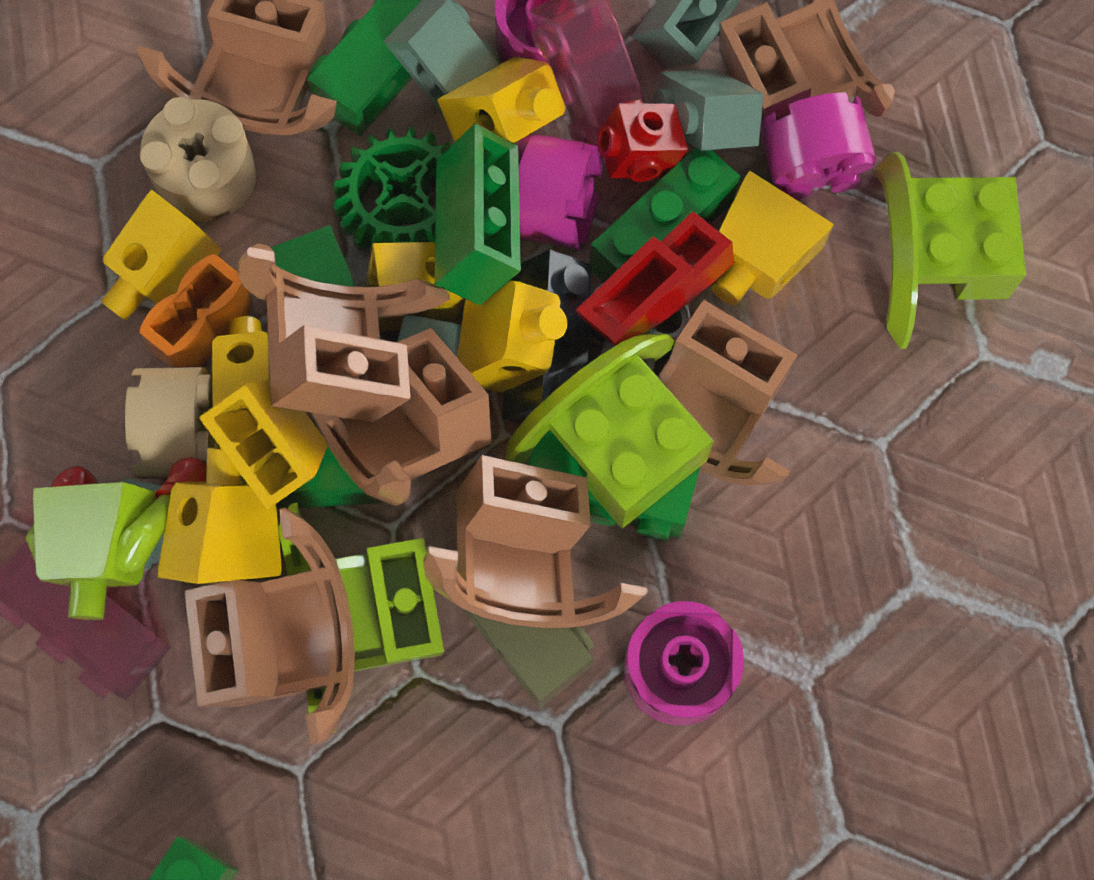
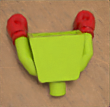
M194 457L182 458L176 461L171 466L167 480L157 491L125 482L99 484L96 477L83 466H73L62 471L53 480L50 487L34 488V524L26 534V541L35 560L36 575L40 581L70 587L69 618L83 620L104 619L107 587L134 586L142 580L145 564L164 534L172 487L177 482L206 481L207 465L204 461Z

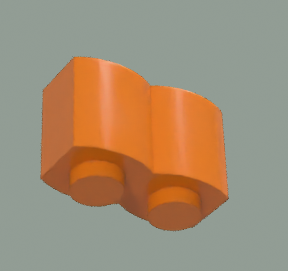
M212 254L198 261L187 271L181 280L177 293L164 298L149 311L143 320L139 333L152 353L169 368L201 367L212 354V340L217 336L229 334V322L232 319L248 316L253 304V298L250 292L244 288L238 277V272L216 254Z

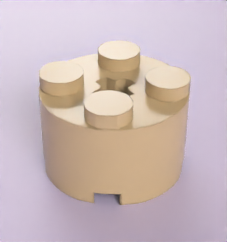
M176 97L165 104L163 110L151 120L145 129L140 147L141 162L157 194L191 221L214 220L213 216L227 211L231 214L240 209L249 199L255 187L257 177L255 161L242 123L230 110L212 101L189 100L185 97Z
M205 367L134 369L131 376L140 380L139 387H128L125 434L127 450L139 451L142 465H131L135 477L138 479L167 478L171 466L176 461L187 457L198 458L207 465V448H221L199 419L200 416L213 408L212 376L209 375Z

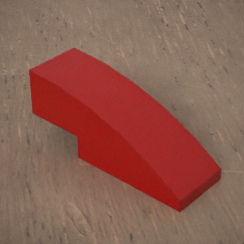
M692 211L661 242L654 236L647 241L576 309L577 315L614 346L631 337L642 335L686 306L734 264L733 242Z

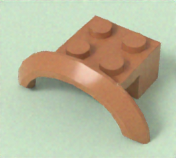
M214 0L207 15L213 44L194 85L171 67L165 59L163 52L142 46H137L136 48L141 62L150 77L171 97H185L189 100L198 99L218 103L230 110L240 120L244 130L273 135H293L310 132L327 125L336 113L337 101L311 94L308 105L299 110L309 87L307 78L309 77L310 69L315 61L322 56L328 42L323 2L316 0Z
M806 0L807 6L777 19L766 2L720 22L719 53L732 78L763 93L761 121L773 112H775L776 120L778 121L791 114L789 104L828 93H847L848 98L852 96L855 98L857 96L861 99L863 108L869 114L875 117L887 114L895 91L891 83L885 84L878 80L866 65L842 21L834 0Z
M258 243L250 247L243 254L238 264L239 279L244 288L254 296L267 301L271 406L375 422L411 399L407 345L380 340L378 319L416 314L435 308L450 300L449 293L445 289L420 279L382 287H348L320 283L295 276L277 267L274 264V251L268 245Z
M704 299L676 339L670 359L658 375V378L714 440L708 460L700 467L699 471L725 482L746 486L782 482L791 471L772 459L766 457L764 460L752 462L737 460L736 457L781 388L798 355Z
M432 328L396 342L407 345L410 400L375 422L309 412L319 432L326 440L327 446L353 482L366 494L394 506L408 501L411 494L410 480L491 444L488 393Z
M483 455L456 491L457 551L429 546L423 558L425 577L434 590L462 609L483 618L511 625L538 628L585 626L605 621L624 613L647 594V588L620 583L616 588L602 595L574 601L571 549L591 526L587 478Z
M282 508L279 511L283 538L290 540L300 550L308 562L311 571L264 582L245 580L223 581L185 591L197 706L239 707L326 688L318 708L310 714H305L309 745L326 741L336 730L352 693L355 663L353 625L347 593L338 565L330 549L320 534L302 517L293 511Z

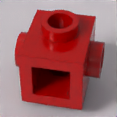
M639 100L618 103L598 131V150L600 155L605 158L610 178H631L636 182H644L657 177H664L688 151L675 104H644Z

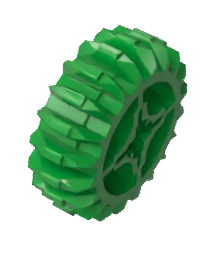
M411 126L406 131L405 137H397L395 131L389 127L386 132L387 140L379 142L376 137L369 133L366 140L367 150L352 146L350 151L352 162H340L338 170L342 179L335 180L333 184L334 195L338 198L333 203L336 216L342 218L340 221L342 232L346 236L354 235L352 238L353 243L359 251L370 246L371 253L373 243L435 242L436 210L431 206L428 195L432 192L431 185L436 181L437 159L451 146L449 141L437 146L436 136L432 131L419 140L416 136V130ZM371 183H374L378 188L380 196L375 201L376 208L369 214L362 206L368 187ZM402 224H413L410 226H399Z

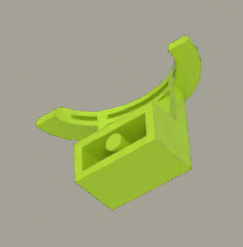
M889 152L874 169V178L881 182L884 189L890 228L891 288L886 328L896 345L900 349H906L911 340L915 322L918 284H955L956 300L1009 299L1025 278L1026 268L1016 177L911 178L905 157L900 152Z
M642 334L631 337L606 351L549 395L514 432L506 447L505 460L524 464L529 459L533 448L550 429L587 473L588 490L621 528H624L707 462L714 440L643 361V359L651 358L654 362L674 347V338L666 334Z
M291 504L288 510L300 516L298 504ZM280 522L278 531L287 575L311 571L308 562L300 550L290 540L283 538ZM424 538L369 547L366 554L335 559L347 593L352 619L355 651L354 672L440 656L444 653L433 587L425 577L423 558L426 554ZM326 688L306 692L309 714L318 708Z

